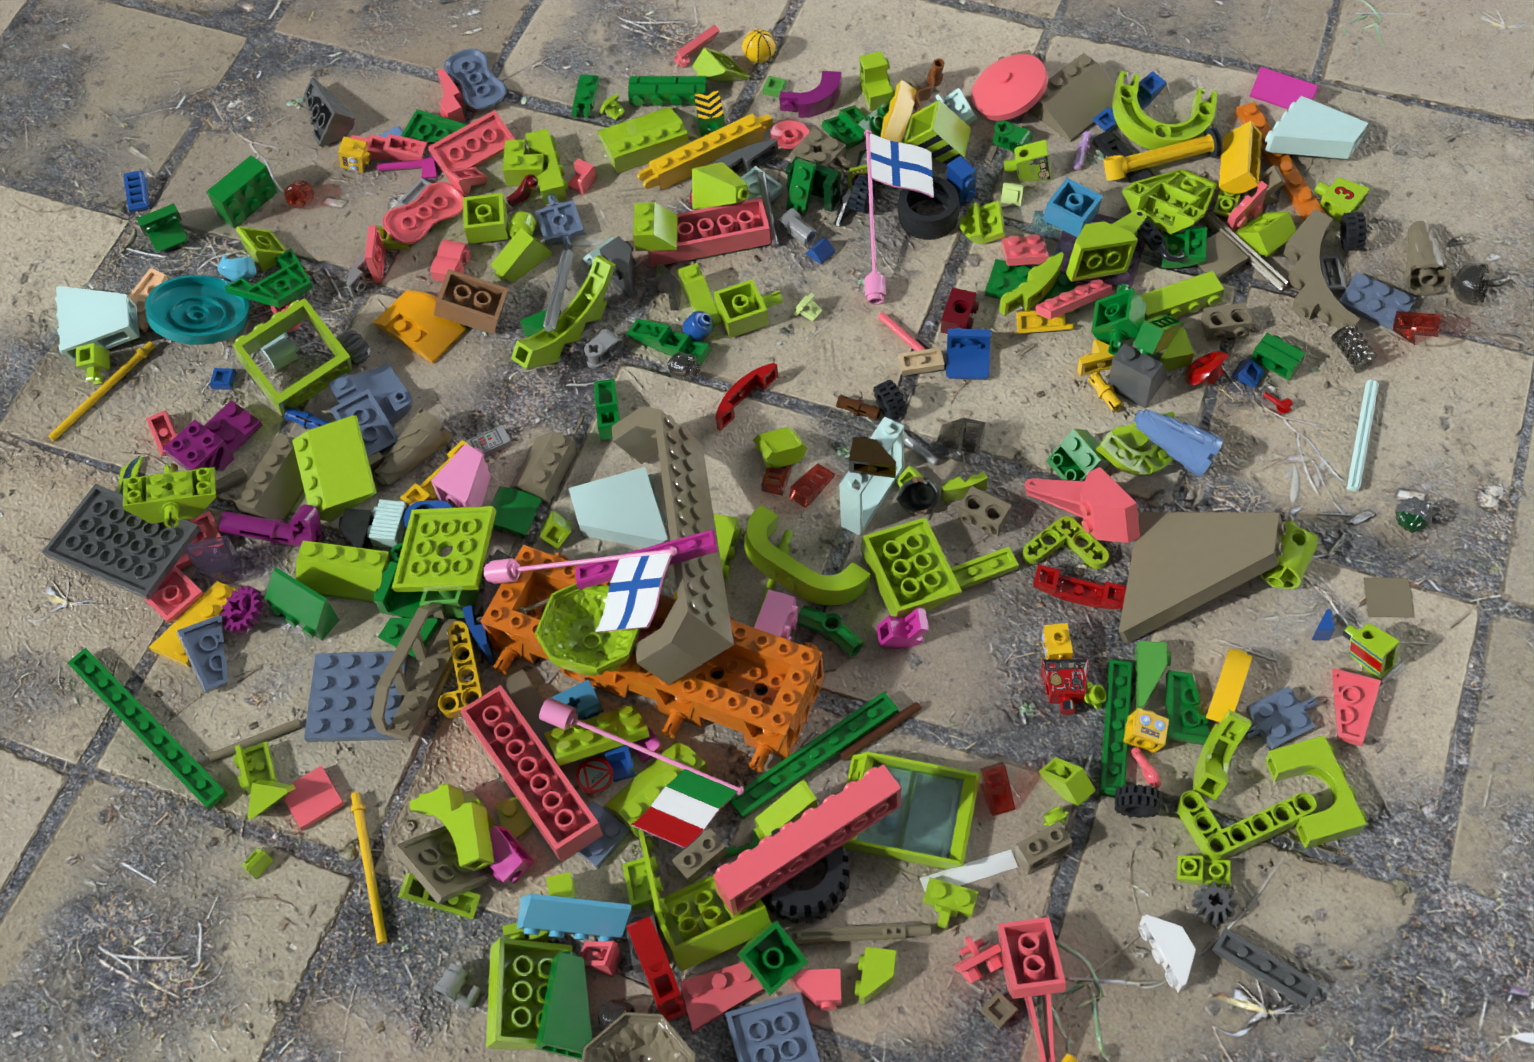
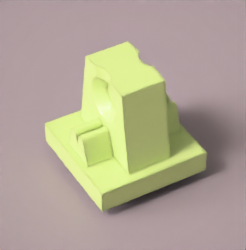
M1004 182L1000 203L1021 206L1024 186L1017 183Z
M811 292L809 296L806 295L796 306V311L793 314L797 316L800 313L810 321H813L822 310L812 300L814 294Z

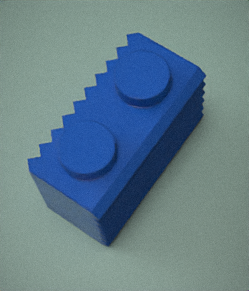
M962 156L947 164V181L953 184L957 190L959 205L961 206L966 202L972 201L976 196L975 186L977 180V170Z

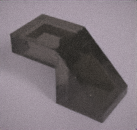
M658 264L655 277L657 293H669L670 310L679 311L682 295L680 281L663 264Z

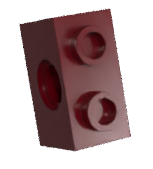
M952 287L941 319L940 333L948 334V329L955 328L972 329L974 322L972 315L977 314L979 302L976 301V292Z

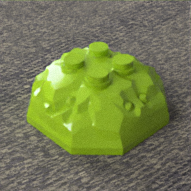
M576 583L551 594L535 631V636L550 662L555 666L582 675L596 676L602 675L605 671H615L628 661L641 628L595 632L604 613L610 586L598 584L579 590Z

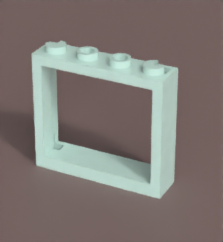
M886 417L882 419L871 439H876L896 461V477L890 478L850 473L848 471L839 485L841 527L860 536L904 469V425ZM855 484L861 486L859 490L853 488Z

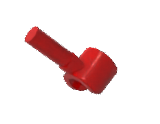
M1267 392L1263 393L1265 398L1276 405V409L1280 414H1285L1292 410L1290 406L1293 405V402L1289 398L1280 401Z

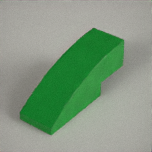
M615 379L595 381V408L600 441L613 439L611 427L620 421Z

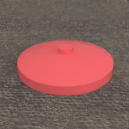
M1015 54L1004 57L987 67L977 78L971 93L972 103L977 112L989 120L1001 121L1017 117L1032 108L1043 96L1048 84L1047 71L1043 63L1032 55Z

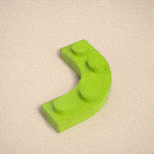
M1111 431L1096 448L1101 455L1121 471L1136 476H1149L1158 473L1173 459L1156 444L1149 451H1135L1123 443Z

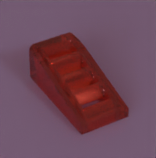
M817 463L791 485L790 499L807 508L835 477V473Z
M793 464L781 467L785 468V470L767 467L761 482L762 491L783 496ZM773 473L782 474V476L774 475ZM771 479L780 480V482L771 481Z

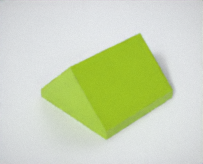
M239 226L236 228L244 248L264 272L277 264L275 258L278 255L287 251L271 230Z

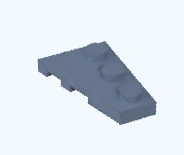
M218 615L177 630L179 640L204 693L226 686L228 678L224 653L222 616Z

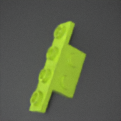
M638 829L644 857L622 864L630 905L634 911L654 904L656 915L660 923L663 924L666 923L664 913H668L665 898L660 896V892L664 890L660 877H656L655 871L659 870L656 857L651 854V850L655 849L651 835L646 836L645 831Z

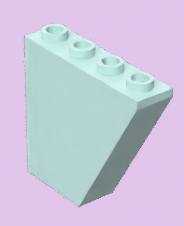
M1300 96L1296 102H1292L1288 112H1284L1281 121L1276 122L1273 131L1270 130L1265 139V142H1267L1265 151L1348 159L1361 142L1368 123Z
M64 286L56 287L57 296L55 300L58 308L56 316L59 323L57 332L60 338L58 347L61 354L70 361H76V347L95 343L105 349H109L140 337L138 314L136 311L137 305L126 294Z
M646 467L568 488L582 536L643 548L670 541L669 528L664 529L663 525L667 523L664 511H659L657 506L661 505L658 492L653 493L652 487H655L652 474H647Z

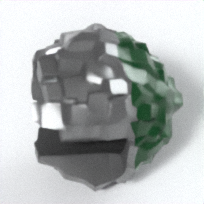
M1413 496L1397 505L1395 510L1398 525L1403 527L1404 530L1414 533L1432 524V506L1427 502Z

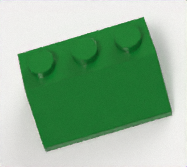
M275 567L265 595V600L269 604L268 609L278 617L280 615L284 616L285 620L293 627L298 625L303 628L302 631L311 638L315 636L323 640L339 621L328 599Z

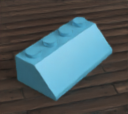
M529 894L520 898L517 929H524V934L539 935L540 931L549 932V937L564 938V934H572L576 940H589V936L599 937L598 941H614V939L622 938L631 911V905Z

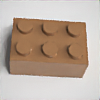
M448 269L436 300L434 316L495 334L509 288Z

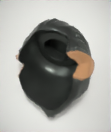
M913 477L902 485L896 499L906 511L916 515L927 513V511L934 508L940 494L937 486L929 478Z

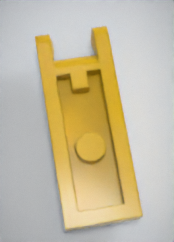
M1036 310L1016 311V330L1018 334L1074 329V324H1066L1065 314L1049 319L1037 314Z

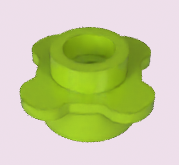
M1092 682L1086 683L1084 699L1086 703L1094 705L1095 709H1100L1102 707L1101 703L1106 701V691L1100 684L1093 685Z
M1060 806L1054 807L1043 815L1046 820L1043 825L1051 826L1058 821L1063 824L1069 812H1063Z

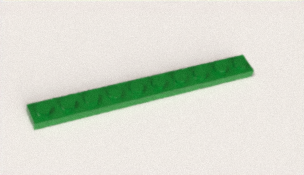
M86 648L67 662L209 811L228 795Z

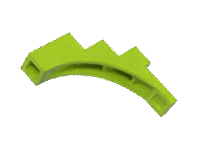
M601 255L595 256L589 275L581 289L566 309L558 316L556 329L547 332L545 331L546 328L532 336L517 340L511 359L525 369L558 362L564 344L580 341L586 322L601 320L607 304L604 297L616 265Z

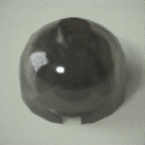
M1469 263L1459 269L1456 276H1452L1450 287L1454 289L1456 298L1462 303L1480 307V302H1484L1489 280L1485 279V273H1489V267L1486 263Z

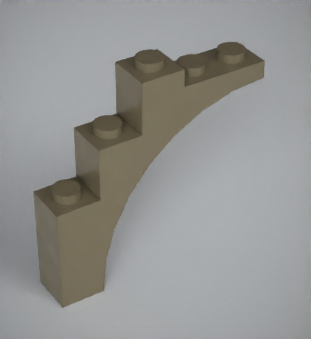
M1314 209L1287 241L1284 255L1290 260L1297 262L1290 270L1288 281L1293 287L1301 289L1294 299L1291 310L1308 320L1313 315H1316L1320 320L1335 326L1340 332L1352 336L1357 329L1360 318L1348 311L1334 297L1326 285L1321 272L1320 246L1330 230L1333 218Z

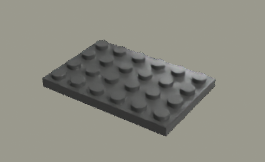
M95 484L42 553L52 560L150 600L201 529L197 524L185 519L179 520V525L175 528L173 522L172 528L166 527L164 522L151 524L123 509L122 494Z

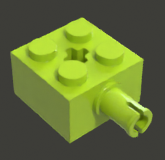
M753 279L714 292L715 306L729 338L768 326L767 308L783 303L779 290L761 296Z

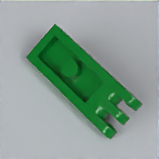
M800 158L795 160L786 210L793 208L794 204V210L799 212L800 207H802L800 214L802 216L807 214L817 164Z

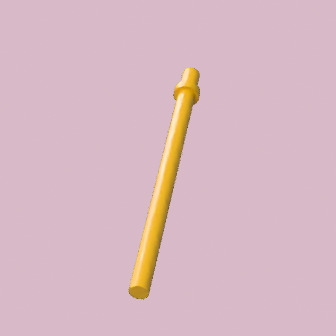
M149 341L141 349L138 348L136 354L57 426L48 437L53 441L57 440L142 359L145 360L148 354L155 348V345Z
M354 792L351 794L353 805L351 813L355 816L378 945H384L388 941L364 815L366 807L362 804L361 793Z

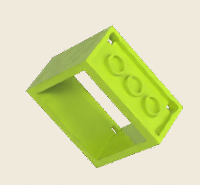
M305 298L300 301H294L285 311L275 313L271 320L265 324H258L251 333L241 335L233 344L237 359L282 417L285 416L286 410L289 407L296 409L329 387V382L353 371L351 357ZM307 319L336 357L281 393H278L250 355Z

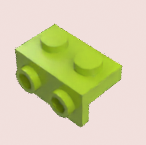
M267 741L243 749L240 744L235 746L236 754L233 755L236 767L240 768L241 775L238 776V780L242 789H246L251 794L252 783L263 779L278 782L270 746Z

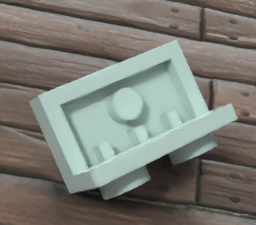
M960 88L943 99L939 94L935 96L937 100L943 102L967 125L978 119Z

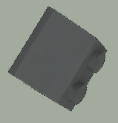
M618 236L599 250L602 257L616 265L611 281L630 299L633 297L636 279V261L632 253L634 250L628 241L625 242Z

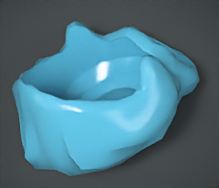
M224 254L220 263H218L219 273L232 281L240 277L249 280L256 275L255 262L249 256L226 259L227 256Z

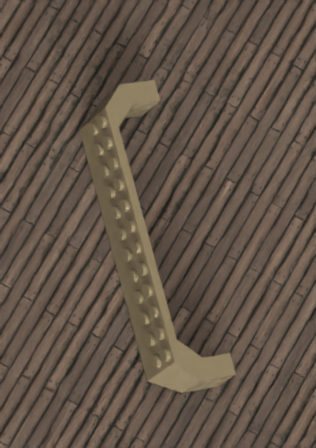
M641 406L611 427L613 442L639 463L643 464L659 453L670 541L713 529L717 540L703 444L695 439L685 427L678 425L672 416L666 415L660 409ZM718 540V552L673 564L678 598L663 626L635 644L637 664L668 685L734 645Z

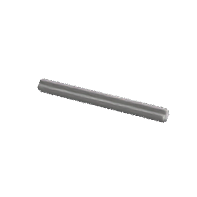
M570 249L567 251L563 250L561 253L543 324L547 332L556 329L573 259Z

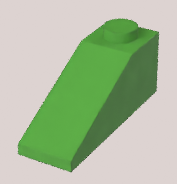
M1137 642L1135 649L1136 709H1145L1164 675L1166 666L1171 664V652L1167 651V642Z

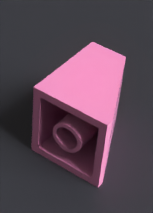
M465 444L431 482L438 499L446 501L452 508L481 507L491 476L488 471V465L484 460L483 452L477 447L472 448Z

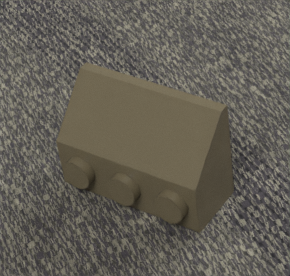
M555 431L538 436L510 488L542 498V502L549 504L577 454L574 438Z

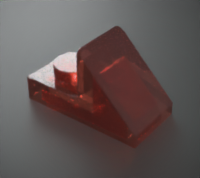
M1396 311L1393 331L1413 345H1416L1417 335L1439 336L1442 314Z
M1000 762L980 768L983 781L980 783V787L991 815L995 816L1015 810L1006 765Z

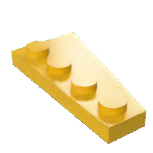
M217 581L150 645L149 649L154 653L190 667L191 663L179 640L177 630L225 612L222 606L227 605L226 598L233 596V590L238 591Z

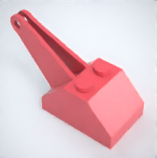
M1101 467L1088 472L1085 481L1031 478L1025 482L1026 494L1028 496L1082 517L1084 530L1090 533L1096 540L1129 543L1140 538L1137 503Z
M1045 917L998 924V936L1008 992L1013 999L1025 998L1040 1062H1046L1032 996L1042 995L1049 1062H1056L1051 994L1066 992V981L1050 919Z

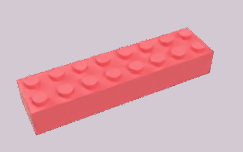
M501 685L460 709L466 725L561 863L603 836L599 822Z
M883 764L879 768H871L859 781H851L839 794H832L825 798L822 802L823 804L819 807L806 810L799 820L794 823L792 821L786 823L779 833L763 838L759 842V846L752 850L747 849L739 854L737 860L731 864L726 863L720 866L713 875L717 893L732 915H737L901 807V786Z

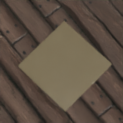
M1363 577L1368 617L1414 618L1408 578Z

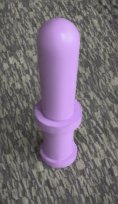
M1084 132L1082 142L1078 144L1079 150L1073 162L1075 170L1082 168L1086 152L1090 149L1089 143L1093 137V134L1090 132Z

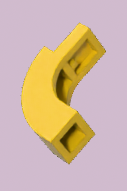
M1228 648L1206 718L1221 722L1228 710L1235 712L1252 660V656L1248 655L1245 651Z

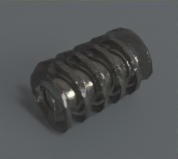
M1357 326L1343 327L1332 335L1331 340L1340 349V353L1344 355L1350 367L1354 368V372L1362 373L1372 365L1377 357V353L1371 352V345L1366 346L1368 341L1367 339H1361L1363 334L1357 332Z

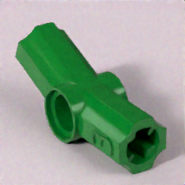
M805 605L801 608L798 614V626L822 634L826 640L833 642L849 658L855 656L863 647L864 641L842 622L840 615L836 613L826 614ZM831 625L837 626V628L835 629H829L827 627Z

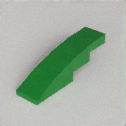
M637 318L626 333L628 337L650 348L698 365H702L711 352L709 344L692 341L690 335L674 332L670 325Z

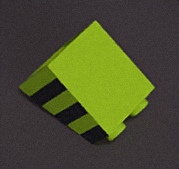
M938 100L910 116L904 143L924 148L931 152V158L948 164L960 156L965 158L971 127L943 102Z

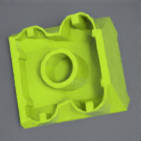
M789 427L758 434L753 439L757 452L762 453L764 466L769 468H780L799 463L800 460L805 458L806 451L808 450V447L794 429Z

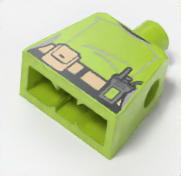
M1046 140L1016 147L1014 149L1015 159L1004 160L1005 173L1017 171L1018 180L1021 182L1051 180Z

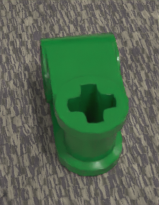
M999 121L994 127L996 134L993 136V143L997 147H1002L1015 153L1014 149L1016 147L1029 144L1033 138V134L1028 129L1011 124L1008 121Z

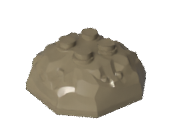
M625 1012L584 1047L582 1062H695L696 1055L662 1014Z

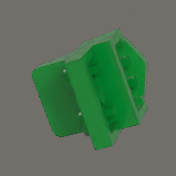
M174 203L136 218L144 236L148 235L155 251L158 253L174 248L188 240L180 223L182 221L181 216Z

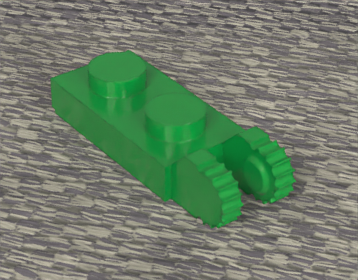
M580 74L573 101L572 117L577 118L579 110L584 109V118H590L600 82L599 75Z

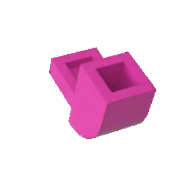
M916 608L905 618L888 616L876 626L879 646L891 649L916 646L923 642L922 635L929 630L926 611L922 608Z

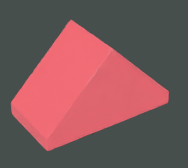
M591 941L584 943L579 957L584 958L585 969L614 977L622 953L618 943L614 941Z

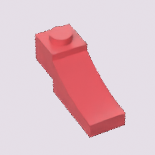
M443 68L437 71L443 88V100L439 101L441 106L439 112L441 117L461 123L465 121L461 106H464L460 91Z

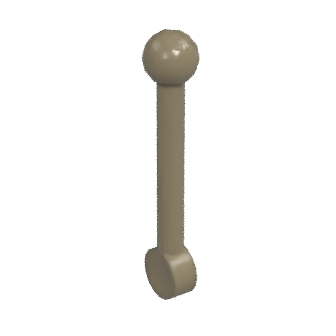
M549 598L526 608L520 607L518 612L526 615L527 612L546 605Z

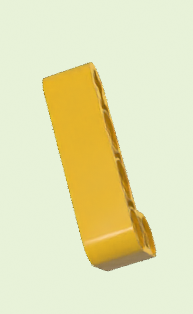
M461 621L451 623L447 630L459 690L445 693L438 700L439 709L450 719L462 717L460 709L469 705L468 700L471 696L477 695L480 698L484 695L472 634L467 625ZM459 631H462L461 637L464 643H460L457 638ZM461 653H470L467 659L459 660ZM467 674H474L472 681H463ZM448 702H456V705L453 709L445 710V706Z

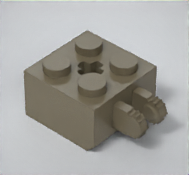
M815 128L790 152L791 163L795 156L840 171V178L845 174L842 169L849 171L852 167L851 162L846 159V145Z

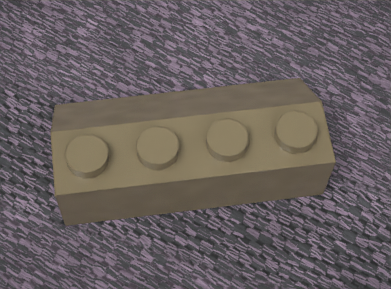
M281 433L278 434L235 501L242 514L272 520L281 518L285 522L304 491L292 442L295 438Z

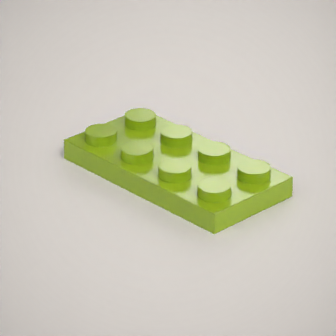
M634 704L623 706L618 710L608 713H601L596 717L586 720H580L630 742L649 737L648 728ZM577 724L573 728L569 727L568 730L558 727L544 733L548 747L558 766L624 745Z

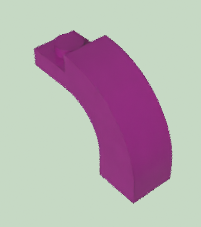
M822 71L819 85L808 92L780 91V111L798 112V118L814 117L828 111L840 97L842 72Z

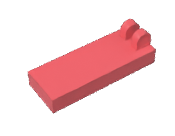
M714 24L676 52L678 55L673 60L677 65L686 68L690 62L689 57L714 40L720 29Z

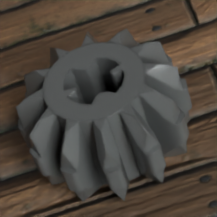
M349 329L344 331L337 338L351 357L353 365L358 366L370 356L371 350L369 345L356 330Z
M1212 881L1210 887L1203 883L1200 886V890H1195L1193 896L1196 899L1192 901V906L1198 908L1195 911V916H1204L1203 924L1207 923L1209 919L1212 920L1213 926H1217L1219 920L1226 924L1229 920L1228 917L1234 916L1235 911L1233 908L1236 907L1237 901L1231 899L1234 894L1233 891H1224L1226 888L1225 884L1218 888L1215 881ZM1216 901L1218 904L1216 906H1212L1211 902Z

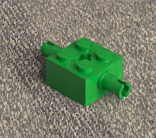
M1127 284L1118 285L1117 294L1095 302L1091 332L1097 340L1109 345L1108 351L1110 354L1116 355L1118 349L1120 350L1123 341L1137 337L1144 322L1145 302L1135 289L1130 288Z

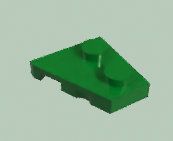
M390 618L378 638L397 648L413 618ZM427 618L420 631L425 647L441 623L436 618ZM411 648L408 655L416 659L413 648Z

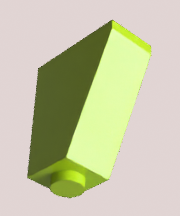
M521 227L490 266L496 270L494 274L502 281L507 279L514 283L550 257L553 252Z
M804 779L755 818L756 828H754V831L760 841L769 835L772 836L771 832L776 828L780 830L784 824L791 821L794 823L802 818L801 816L806 810L818 807L817 798Z

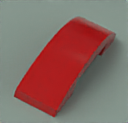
M767 364L749 372L728 390L716 412L715 418L719 431L735 418L734 408L757 386L765 390L778 378L777 364Z
M1040 564L1037 565L1033 582L1035 588L1056 598L1075 604L1104 609H1123L1127 586L1107 581L1105 585L1061 575L1060 569Z

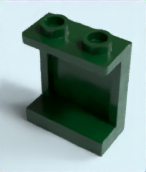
M795 156L792 163H789L787 165L785 171L787 175L786 187L788 188V195L795 160L800 158L797 156ZM817 164L811 195L824 199V210L830 212L833 211L840 197V171Z

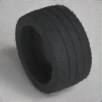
M933 176V198L924 193L908 189H902L898 199L899 222L904 231L915 238L923 240L939 239L949 234L956 226L959 216L958 192L953 184L941 177ZM935 200L942 203L947 209L937 215L924 216L915 213L910 207L919 201Z

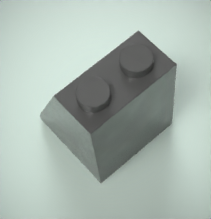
M1123 344L1112 360L1108 384L1113 386L1115 393L1146 408L1167 379V373L1163 363Z

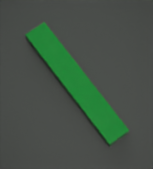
M1109 659L1099 791V794L1115 796V790L1118 787H1122V785H1126L1128 744L1123 741L1127 719L1130 715L1133 662Z

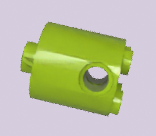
M1284 521L1286 523V535L1281 538V542H1283V556H1279L1277 566L1259 576L1273 587L1295 589L1300 586L1317 549L1318 536L1313 532H1307L1297 527V524L1292 521Z

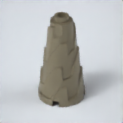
M1425 221L1414 222L1408 228L1406 286L1408 290L1409 288L1413 289V294L1422 296L1433 295L1441 292L1440 287L1445 285L1446 288L1450 283V268L1447 266L1444 254L1440 250L1438 241L1435 239L1429 224Z
M421 408L408 422L407 428L398 437V441L384 456V461L375 471L377 474L375 479L382 486L385 487L386 484L391 486L402 476L405 477L419 463H423L434 452L440 451L453 439L448 430L443 432V425L425 409Z

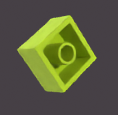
M503 192L463 197L464 231L468 244L509 239L507 207Z

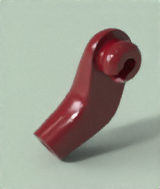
M532 174L525 176L518 189L506 198L507 203L511 207L525 201L530 196L533 188L538 185L536 177Z

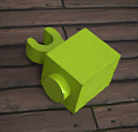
M95 343L76 347V367L87 371V382L94 381V385L103 384L101 372L110 370V350Z

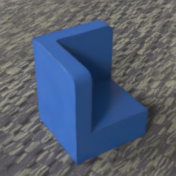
M627 745L604 751L607 762L613 768V782L636 776Z

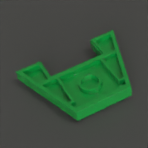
M289 249L275 258L277 265L282 267V269L254 285L240 277L226 285L225 289L229 294L281 308L299 296L304 295L313 287L293 250Z

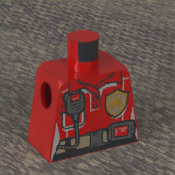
M1042 659L1041 675L1048 702L1050 704H1060V711L1063 715L1074 714L1075 704L1083 703L1088 659Z

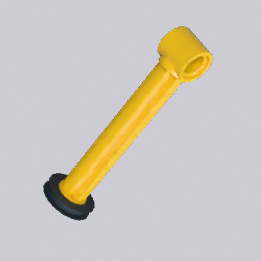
M1211 127V129L1207 128L1205 130L1204 137L1126 157L1115 155L1104 158L1106 180L1122 179L1126 177L1127 173L1206 152L1212 158L1221 156L1223 145L1220 133L1216 127Z

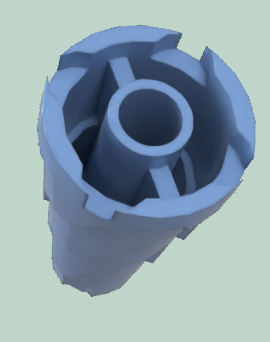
M1148 409L1144 411L1139 410L1133 420L1136 422L1135 426L1137 429L1148 436L1150 441L1165 450L1167 455L1178 461L1185 469L1198 478L1209 468L1213 462L1211 461L1214 455H1217L1223 443V438Z

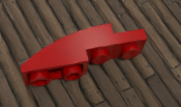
M651 916L627 925V930L659 1014H662L667 1021L687 1014L679 987Z

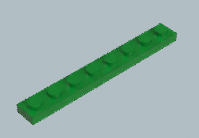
M883 691L746 785L744 793L742 795L736 794L729 802L744 820L838 755L841 751L898 713L897 706Z

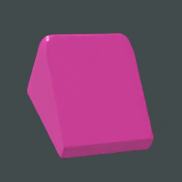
M648 727L649 737L632 742L658 754L663 751L660 741L650 727ZM634 749L642 763L653 758V756Z

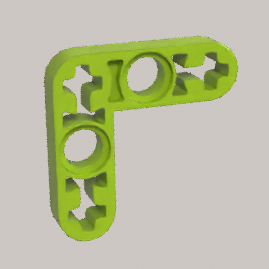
M1069 516L1059 518L1024 546L1022 553L1023 560L1027 564L1036 565L1066 543L1093 569L1104 568L1109 558L1108 551L1090 533H1087L1075 519ZM1064 525L1065 527H1067V526H1071V527H1070V530L1067 529V528L1063 530V529H1062V526ZM1051 536L1055 538L1056 542L1049 545L1043 539ZM1085 539L1088 541V545L1085 547L1078 546L1076 540ZM1036 550H1038L1037 556H1035L1034 554L1029 555V551L1035 552ZM1094 555L1097 557L1101 555L1102 561L1100 559L1095 560Z

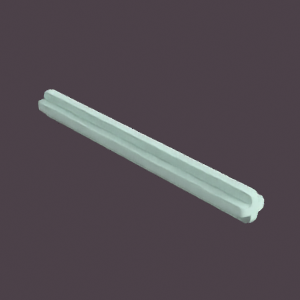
M1368 380L1365 385L1347 483L1348 491L1358 492L1361 487L1379 386L1378 381Z

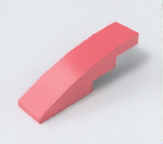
M370 134L369 139L355 135L351 136L353 139L367 142L370 159L422 160L427 146V142L388 134L387 138Z

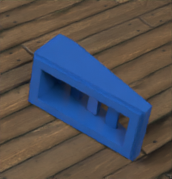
M139 170L125 173L124 185L129 212L149 209L148 181L144 172Z

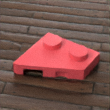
M1263 181L1257 185V192L1252 198L1247 195L1229 214L1227 226L1233 231L1244 227L1251 218H1256L1261 214L1268 185Z

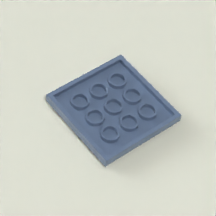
M395 651L315 654L304 735L306 742L399 740L378 733L371 717L377 683ZM408 655L401 666L405 678L407 672ZM394 681L389 690L384 716L388 727L404 699V695L398 694Z

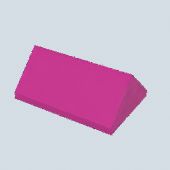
M1260 67L1249 97L1289 110L1292 102H1296L1300 96L1314 101L1320 86Z

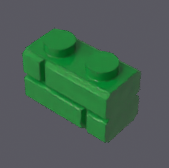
M1266 333L1255 347L1251 359L1290 381L1302 365L1306 353L1302 352L1298 346H1291L1284 342L1281 337Z

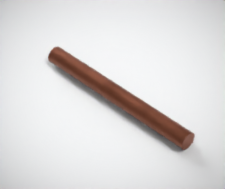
M916 701L839 753L843 761L847 760L922 709L920 704Z

